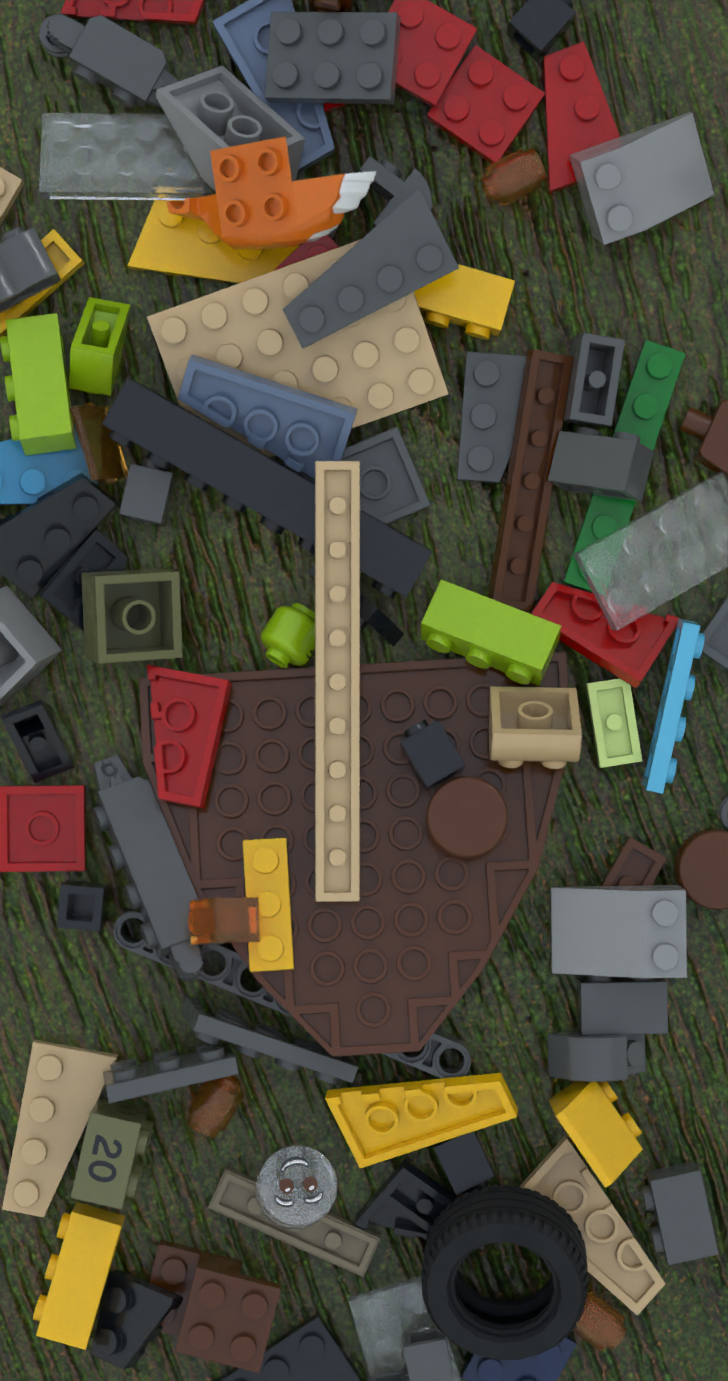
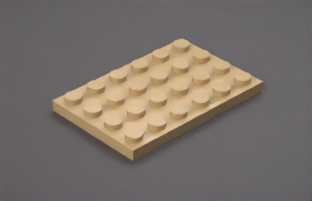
M360 240L147 316L177 400L187 364L192 354L357 408L352 428L448 395L449 392L414 292L302 349L283 308ZM178 400L179 406L183 407L184 409L190 411L191 413L197 415L198 417L204 419L205 421L211 423L212 425L218 427L219 429L225 431L226 433L232 435L233 437L239 439L240 441L246 443L247 445L253 447L254 449L260 451L268 457L275 456L273 453L269 452L264 448L260 450L259 448L250 444L249 442H247L248 438L241 435L232 428H224L223 426L214 422L210 418L196 411L192 407Z

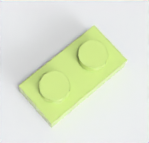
M620 678L585 683L598 767L603 768L641 762L642 754L631 685Z

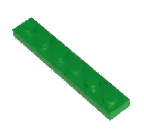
M648 340L643 342L612 434L613 438L615 432L631 433L639 436L640 443L653 451L686 353ZM597 495L591 496L562 583L604 596L636 501Z

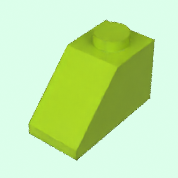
M88 298L70 349L69 389L85 391L90 394L112 395L121 365L130 315V304Z

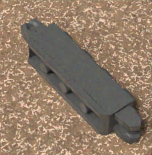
M118 755L94 763L93 768L99 791L97 794V806L93 807L92 811L101 832L107 830L113 845L108 846V851L117 871L123 869L129 884L124 885V891L132 910L139 908L145 922L140 925L144 942L149 950L152 948L156 949L159 959L166 956L169 957L179 979H182L183 982H193L197 976H200V971L204 964L202 961L203 957L200 956L201 951L198 944H200L205 933L208 921L150 781L140 777L132 779Z

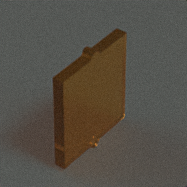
M93 402L83 406L71 407V415L91 480L106 481L109 485L117 482V480L127 479L128 469L120 443L108 437L111 429L102 424L109 412V407L95 406Z

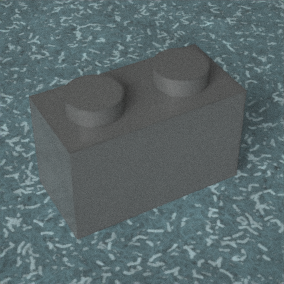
M581 333L572 337L569 356H573L563 423L596 429L612 426L625 344L624 339L589 333Z
M577 427L576 433L559 431L548 477L549 482L569 492L642 502L654 452L640 443L639 436L626 432H615L614 438L601 436L602 433L600 431L587 427Z
M587 975V978H577L578 1030L582 1035L668 1033L667 981L664 978Z
M693 1161L645 1172L647 1185L640 1188L646 1212L653 1211L656 1227L649 1228L655 1254L662 1253L668 1265L718 1255L702 1174L697 1164Z

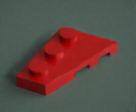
M65 0L60 14L69 18L90 19L102 15L109 20L197 25L206 0Z
M584 41L546 55L543 58L548 195L577 184L569 155L620 137Z
M554 582L551 583L531 613L561 625L559 641L636 689L677 627L679 618L668 614L665 618L644 612L645 608L633 604L625 607L603 600L601 595Z
M147 665L152 702L150 703L151 719L154 720L156 741L154 754L158 799L204 809L232 682L226 679Z

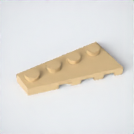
M36 1039L33 1041L2 1210L39 1217L46 1215L76 1146L85 1130L90 1112L99 1099L105 1085L103 1072L111 1070L110 1065L116 1062L117 1054Z

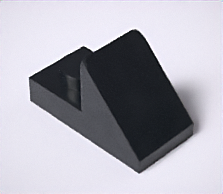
M39 700L1 715V720L34 783L74 768L72 756L56 727L51 705L43 700Z

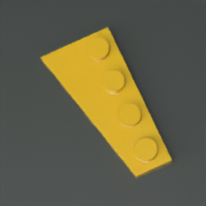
M160 187L127 267L132 270L161 272L165 275L187 276L207 279V281L239 284L272 272L300 245L260 250L233 249L218 239L205 221L169 213L166 202L185 201L187 198Z
M502 1073L327 1090L325 1100L360 1169L516 1118L518 1114V1107Z

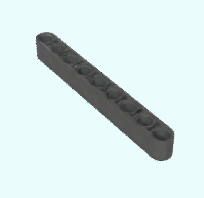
M130 908L125 911L114 925L113 932L118 944L129 951L173 968L168 956L159 959L156 949L152 948L149 950L143 938L134 939L126 934L124 924L128 918H138L143 923L145 922L139 908L134 910ZM204 933L200 944H198L201 951L200 956L203 957V954L207 951H218L224 956L226 964L219 971H211L203 964V968L200 971L201 974L197 976L198 979L293 1017L262 985L250 987L245 984L242 979V972L248 967L232 944ZM440 1029L433 1033L420 1051L382 1053L439 1078L465 1076L470 1070L471 1065L470 1053L465 1042L459 1037ZM450 1048L457 1049L463 1054L460 1064L452 1068L445 1067L439 1061L441 1053Z

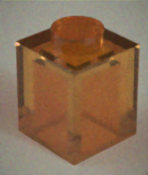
M258 898L190 900L188 926L191 931V945L260 942Z

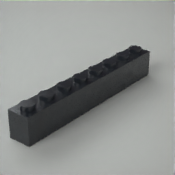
M126 379L102 423L111 429L108 437L130 449L133 443L140 445L149 451L146 458L166 470H169L172 464L187 472L184 480L205 492L209 486H212L225 494L221 500L225 504L242 513L246 511L247 507L263 515L259 521L262 525L281 535L285 529L300 537L297 542L299 546L315 554L314 482L134 379ZM360 509V571L375 579L372 587L393 599L397 593L407 597L432 553L431 549Z

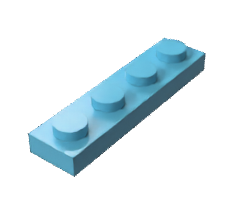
M678 618L642 781L647 791L663 794L665 783L672 784L674 780L677 759L671 758L674 742H681L684 736L686 717L680 715L684 700L690 701L695 686V676L690 675L693 658L700 659L705 640V634L699 633L700 625L694 621Z

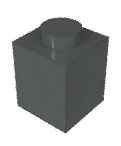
M143 459L141 466L130 464L119 514L125 518L165 526L176 476L171 472H166V469L148 459Z

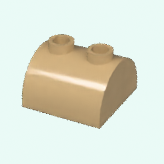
M490 686V760L498 761L501 766L506 768L520 767L524 761H541L543 766L550 769L563 768L567 762H579L582 730L577 688Z

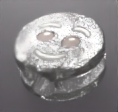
M303 1145L284 1147L267 1159L257 1175L255 1184L257 1203L263 1214L280 1227L287 1229L309 1227L324 1217L334 1204L337 1195V1177L330 1161L316 1149Z

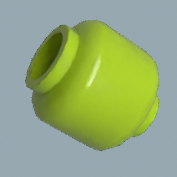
M299 603L278 607L260 634L261 642L267 649L265 657L284 669L289 664L294 666L306 665L315 652V612Z

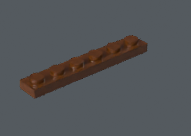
M535 349L528 350L488 592V598L519 610L531 612L553 483L548 481L558 434L559 431H562L573 356Z

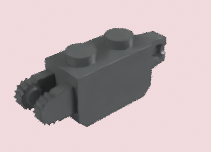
M56 14L55 17H51V20H48L47 34L49 35L47 38L50 39V43H53L54 46L58 45L59 49L70 55L69 66L75 68L73 71L74 76L91 86H96L97 82L113 90L111 97L129 108H133L135 104L145 108L148 103L162 109L156 98L157 89L178 82L175 77L165 70L166 60L162 50L102 15L90 18L86 26L71 18L67 19V16H62V14L59 16Z

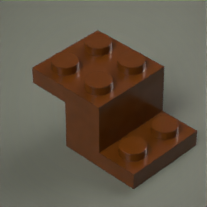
M160 1240L149 1282L183 1296L182 1304L178 1309L171 1310L160 1324L163 1327L160 1332L179 1337L175 1352L260 1373L282 1284L240 1274L242 1260Z

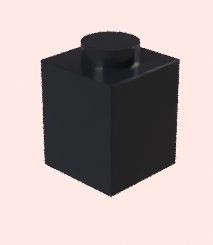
M528 0L509 21L506 34L538 63L572 25L576 14L572 9L573 4L571 0Z
M426 720L420 721L404 732L406 739L400 742V748L426 791L464 770L465 764L439 720L430 725Z
M74 880L63 882L60 885L57 928L100 932L106 926L109 884Z
M475 1131L433 1145L456 1195L463 1191L467 1193L475 1189H482L489 1185L488 1179L495 1177L492 1165Z

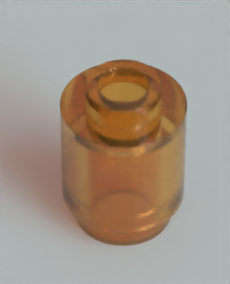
M533 148L525 152L519 149L485 167L484 173L486 177L480 179V182L489 201L493 203L497 200L504 207L540 188L539 183L547 179V174L540 157Z
M232 1075L203 1082L188 1108L190 1115L187 1123L189 1126L210 1138H216L220 1131H225L245 1096L244 1091L240 1088L241 1081Z
M590 1291L587 1293L582 1317L572 1331L600 1352L604 1351L607 1347L614 1349L626 1333L627 1329L623 1326L625 1316Z

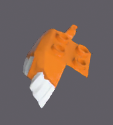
M285 136L211 150L216 194L166 203L171 214L205 221L218 239L233 249L288 248L306 242H315L335 230L343 220L344 213L357 209L361 199L367 195L369 186L373 182L377 171L292 181Z

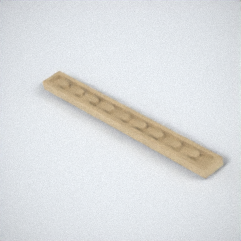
M315 461L316 902L360 901V461Z

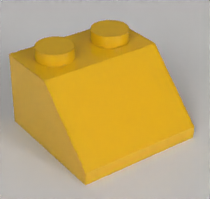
M575 1081L548 1101L555 1116L606 1188L619 1177L643 1150L636 1139L642 1134V1131L629 1112L620 1116L612 1104L618 1097L607 1081Z

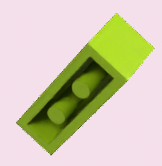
M58 314L7 319V336L0 337L3 361L11 362L12 375L5 376V387L8 401H15L17 415L9 416L13 442H21L25 456L77 449L63 333Z
M442 579L421 622V640L426 641V644L431 649L441 653H449V651L464 656L470 664L482 669L492 667L505 672L506 676L514 682L524 685L531 682L540 686L558 645L561 625Z

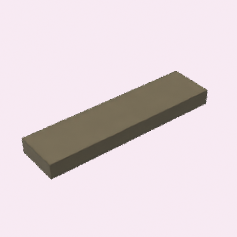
M227 1166L208 1206L213 1211L361 1277H364L381 1239L380 1234L360 1228L351 1221L315 1205L307 1204L297 1197L283 1193L279 1189ZM277 1195L282 1199H293L295 1203L291 1207H282L275 1202L274 1196Z

